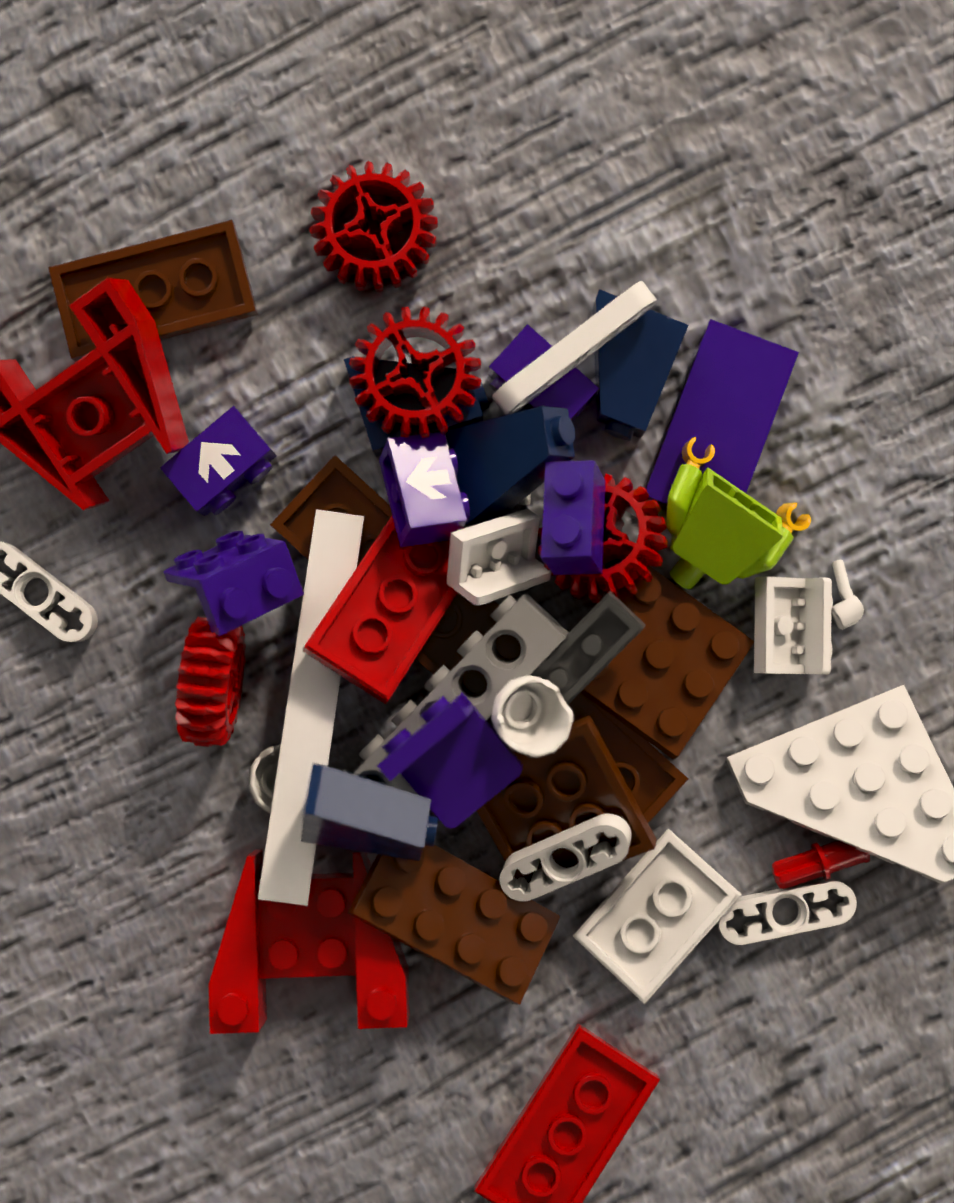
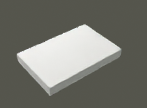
M667 829L656 841L655 849L648 851L576 931L573 937L639 1000L646 1004L742 894L671 830Z

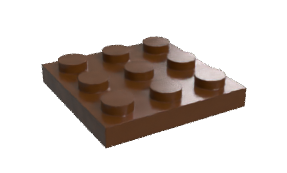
M648 565L647 568L653 578L651 582H645L638 577L634 581L638 590L636 595L630 594L626 587L619 589V600L645 624L644 629L580 693L670 758L675 759L680 755L753 646L754 641Z
M590 715L572 722L568 739L554 753L535 758L511 749L522 763L521 774L477 810L505 861L514 852L602 814H614L623 818L631 829L632 837L629 850L622 861L655 849L657 841ZM601 832L597 844L608 841L614 847L617 836L608 838L604 832ZM593 846L588 848L589 856H591ZM559 848L552 852L554 861L562 867H573L579 862L577 855L569 849ZM541 860L539 862L537 870L542 868ZM517 869L514 877L516 879L524 877L530 883L535 871L523 875Z

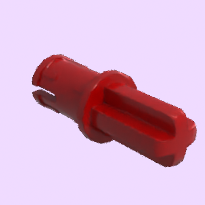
M839 840L822 846L816 842L811 845V850L775 861L772 864V874L780 889H787L822 877L825 881L829 880L831 873L870 862V855Z

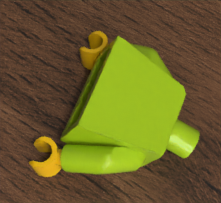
M696 437L690 439L685 443L681 452L686 464L680 465L667 498L666 524L668 531L671 533L670 548L681 557L670 571L671 577L680 586L690 590L704 574H707L722 585H727L735 578L744 579L771 570L793 541L792 532L802 531L810 526V515H800L795 524H793L790 517L792 511L797 507V503L782 504L775 514L707 467L702 474L700 467L714 457V446L712 444L709 445L705 451L704 458L699 459L692 453V445L696 441Z

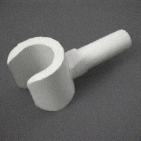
M836 560L832 562L842 601L832 606L831 615L838 628L844 630L856 624L862 618L864 608L860 600L853 595L852 589H850L844 561Z

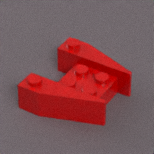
M107 278L69 305L96 348L37 390L16 359L0 360V443L83 511L109 502V499L94 477L153 436L156 437L166 454L179 452L189 443L155 320L129 280Z
M262 849L254 850L250 853L244 864L208 984L210 1034L260 1032L267 1020L266 979L328 976H356L358 1029L407 1028L410 1017L409 970L400 942L348 913L371 868L367 852L353 851V873L312 874L307 906L258 899L263 867Z

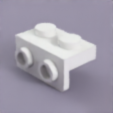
M527 508L452 532L446 583L472 604L479 606L550 581L551 570H547L541 562L535 559L540 517Z
M755 577L754 673L830 674L832 657L831 610L833 606L832 581L830 578Z

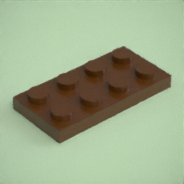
M233 220L48 267L70 356L75 362L94 350L96 346L69 305L107 278L129 280L154 318L160 340L258 315Z
M433 845V847L424 846L419 861L377 854L348 911L350 915L516 1005L521 1004L561 917L533 900L517 901L510 898L502 890L500 881L436 845Z

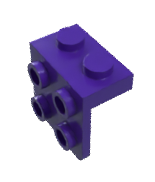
M243 531L225 534L216 539V547L203 553L202 550H192L183 553L174 559V566L163 571L167 582L196 589L211 631L220 636L304 595L286 542L265 538L264 534L251 536L244 535Z
M463 692L450 703L442 696L420 715L425 723L415 732L410 734L404 728L382 747L387 755L377 765L389 781L398 774H401L419 796L431 799V811L447 828H455L514 781L521 774L523 768L521 761L500 739L496 731Z

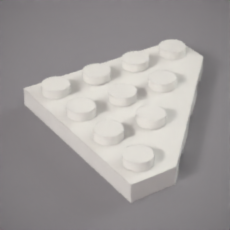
M904 685L727 757L726 761L745 804L788 819L791 823L825 837H831L849 844L862 852L891 864H897L922 874L923 877L940 884L954 879V787Z

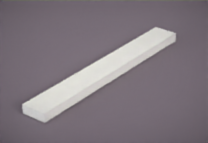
M316 509L258 899L308 905L316 844L301 842L303 814L313 764L328 767L341 676L302 650L357 568L364 516Z

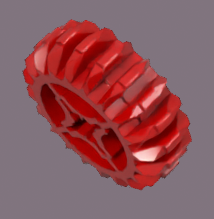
M367 161L364 166L366 174L357 176L356 169L349 165L346 168L349 180L343 182L340 177L332 175L330 182L335 192L332 193L328 190L319 191V200L325 206L312 207L311 215L319 223L310 226L309 229L312 238L320 239L313 248L317 256H327L323 262L327 272L334 271L340 267L337 278L342 284H345L353 275H356L355 286L357 290L363 291L366 287L367 279H373L375 291L382 292L384 288L382 279L390 277L392 285L395 288H399L402 285L400 272L404 271L412 279L418 275L417 269L412 262L413 260L420 264H428L430 256L423 248L436 246V236L428 231L438 227V220L436 216L428 215L434 209L432 198H421L424 193V185L421 182H417L408 186L410 182V173L403 170L396 178H393V168L388 162L382 167L381 174L375 173L373 163ZM370 195L388 196L397 200L403 206L398 207L396 203L389 206H380L372 200ZM356 201L358 207L357 215L352 221L344 224V230L336 233L337 223L342 212L349 204ZM366 210L369 211L372 220H377L378 225L381 227L382 245L379 243L376 234L372 235L370 229H368ZM413 221L412 232L408 241L401 250L393 255L390 247L391 238L394 234L403 230L404 224ZM350 246L353 250L363 247L369 248L375 252L379 260H362L350 255L344 249Z
M402 307L401 315L403 321L395 323L393 316L387 312L382 315L386 326L385 330L381 331L372 323L367 326V332L374 340L373 343L363 339H358L355 343L356 349L366 355V358H351L349 362L352 369L364 372L349 379L351 388L366 389L355 397V401L358 407L374 403L366 414L367 419L371 423L386 415L382 430L387 434L393 431L397 422L402 423L400 429L401 437L408 438L411 435L412 426H419L421 438H429L428 424L433 422L436 423L439 432L445 434L448 432V426L444 416L449 414L454 421L461 423L464 420V414L456 405L460 403L466 407H473L475 404V398L470 393L464 391V389L474 390L481 387L480 378L467 374L481 368L480 358H464L475 350V342L470 339L457 343L464 333V327L461 324H457L449 331H446L449 318L448 314L444 312L438 315L435 323L429 322L430 309L428 307L421 308L419 320H412L410 308ZM406 338H427L437 342L446 350L439 352L436 349L432 352L421 353L415 350ZM393 345L397 353L398 364L393 371L385 375L386 380L376 384L375 375L379 360L384 352ZM404 354L408 355L411 363L415 364L419 370L429 369V371H423V382L427 393L423 392L420 384L416 383L412 377L406 379L402 377V375H408V365ZM455 363L457 372L453 387L448 395L441 402H438L432 388V383L439 374L445 372L444 367ZM410 393L420 400L425 409L418 411L401 409L389 403L385 397L391 394L395 397L399 394Z
M608 473L604 475L606 481L604 533L609 532L611 538L603 542L602 574L557 575L555 583L561 590L571 586L570 592L574 598L581 599L588 591L589 598L594 603H598L602 599L604 591H607V593L611 591L619 599V589L622 587H626L630 594L636 595L638 590L634 581L640 577L645 582H651L653 576L647 566H662L663 559L656 551L665 549L668 546L666 537L660 534L666 530L667 524L664 517L657 516L661 510L656 500H648L649 494L643 486L633 490L631 480L626 477L615 485L613 476ZM625 511L632 514L638 520L639 533L636 543L630 541L627 534L621 532L624 526L622 517ZM542 527L538 529V537L541 539V541ZM541 545L538 547V554L540 555V557H541ZM611 560H623L613 567L603 569ZM544 564V567L547 568V570H550L548 566Z
M197 617L189 627L188 635L185 637L184 649L181 652L175 701L176 729L183 742L194 743L195 746L202 747L222 746L230 740L231 735L234 733V724L237 722V714L240 708L246 661L245 633L242 625L221 636L211 631L206 617Z

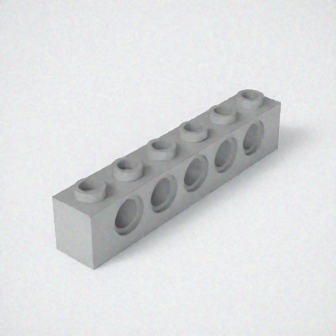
M527 592L518 601L509 595L490 615L497 623L488 633L483 636L476 630L457 650L463 659L451 671L443 665L424 685L430 694L418 706L410 700L392 718L391 721L397 728L391 735L384 740L377 734L358 754L365 762L353 775L366 779L367 775L375 774L382 777L388 786L416 794V791L401 774H398L389 781L377 767L387 755L382 747L404 728L412 734L421 727L425 721L420 715L442 696L450 703L463 692L485 720H487L492 715L494 698L510 680L530 675L566 638L569 632ZM509 634L517 638L521 645L520 656L514 659H507L501 656L496 649L498 636ZM467 670L481 672L487 680L486 691L482 693L470 692L463 683L464 672ZM347 768L343 770V772L352 774Z

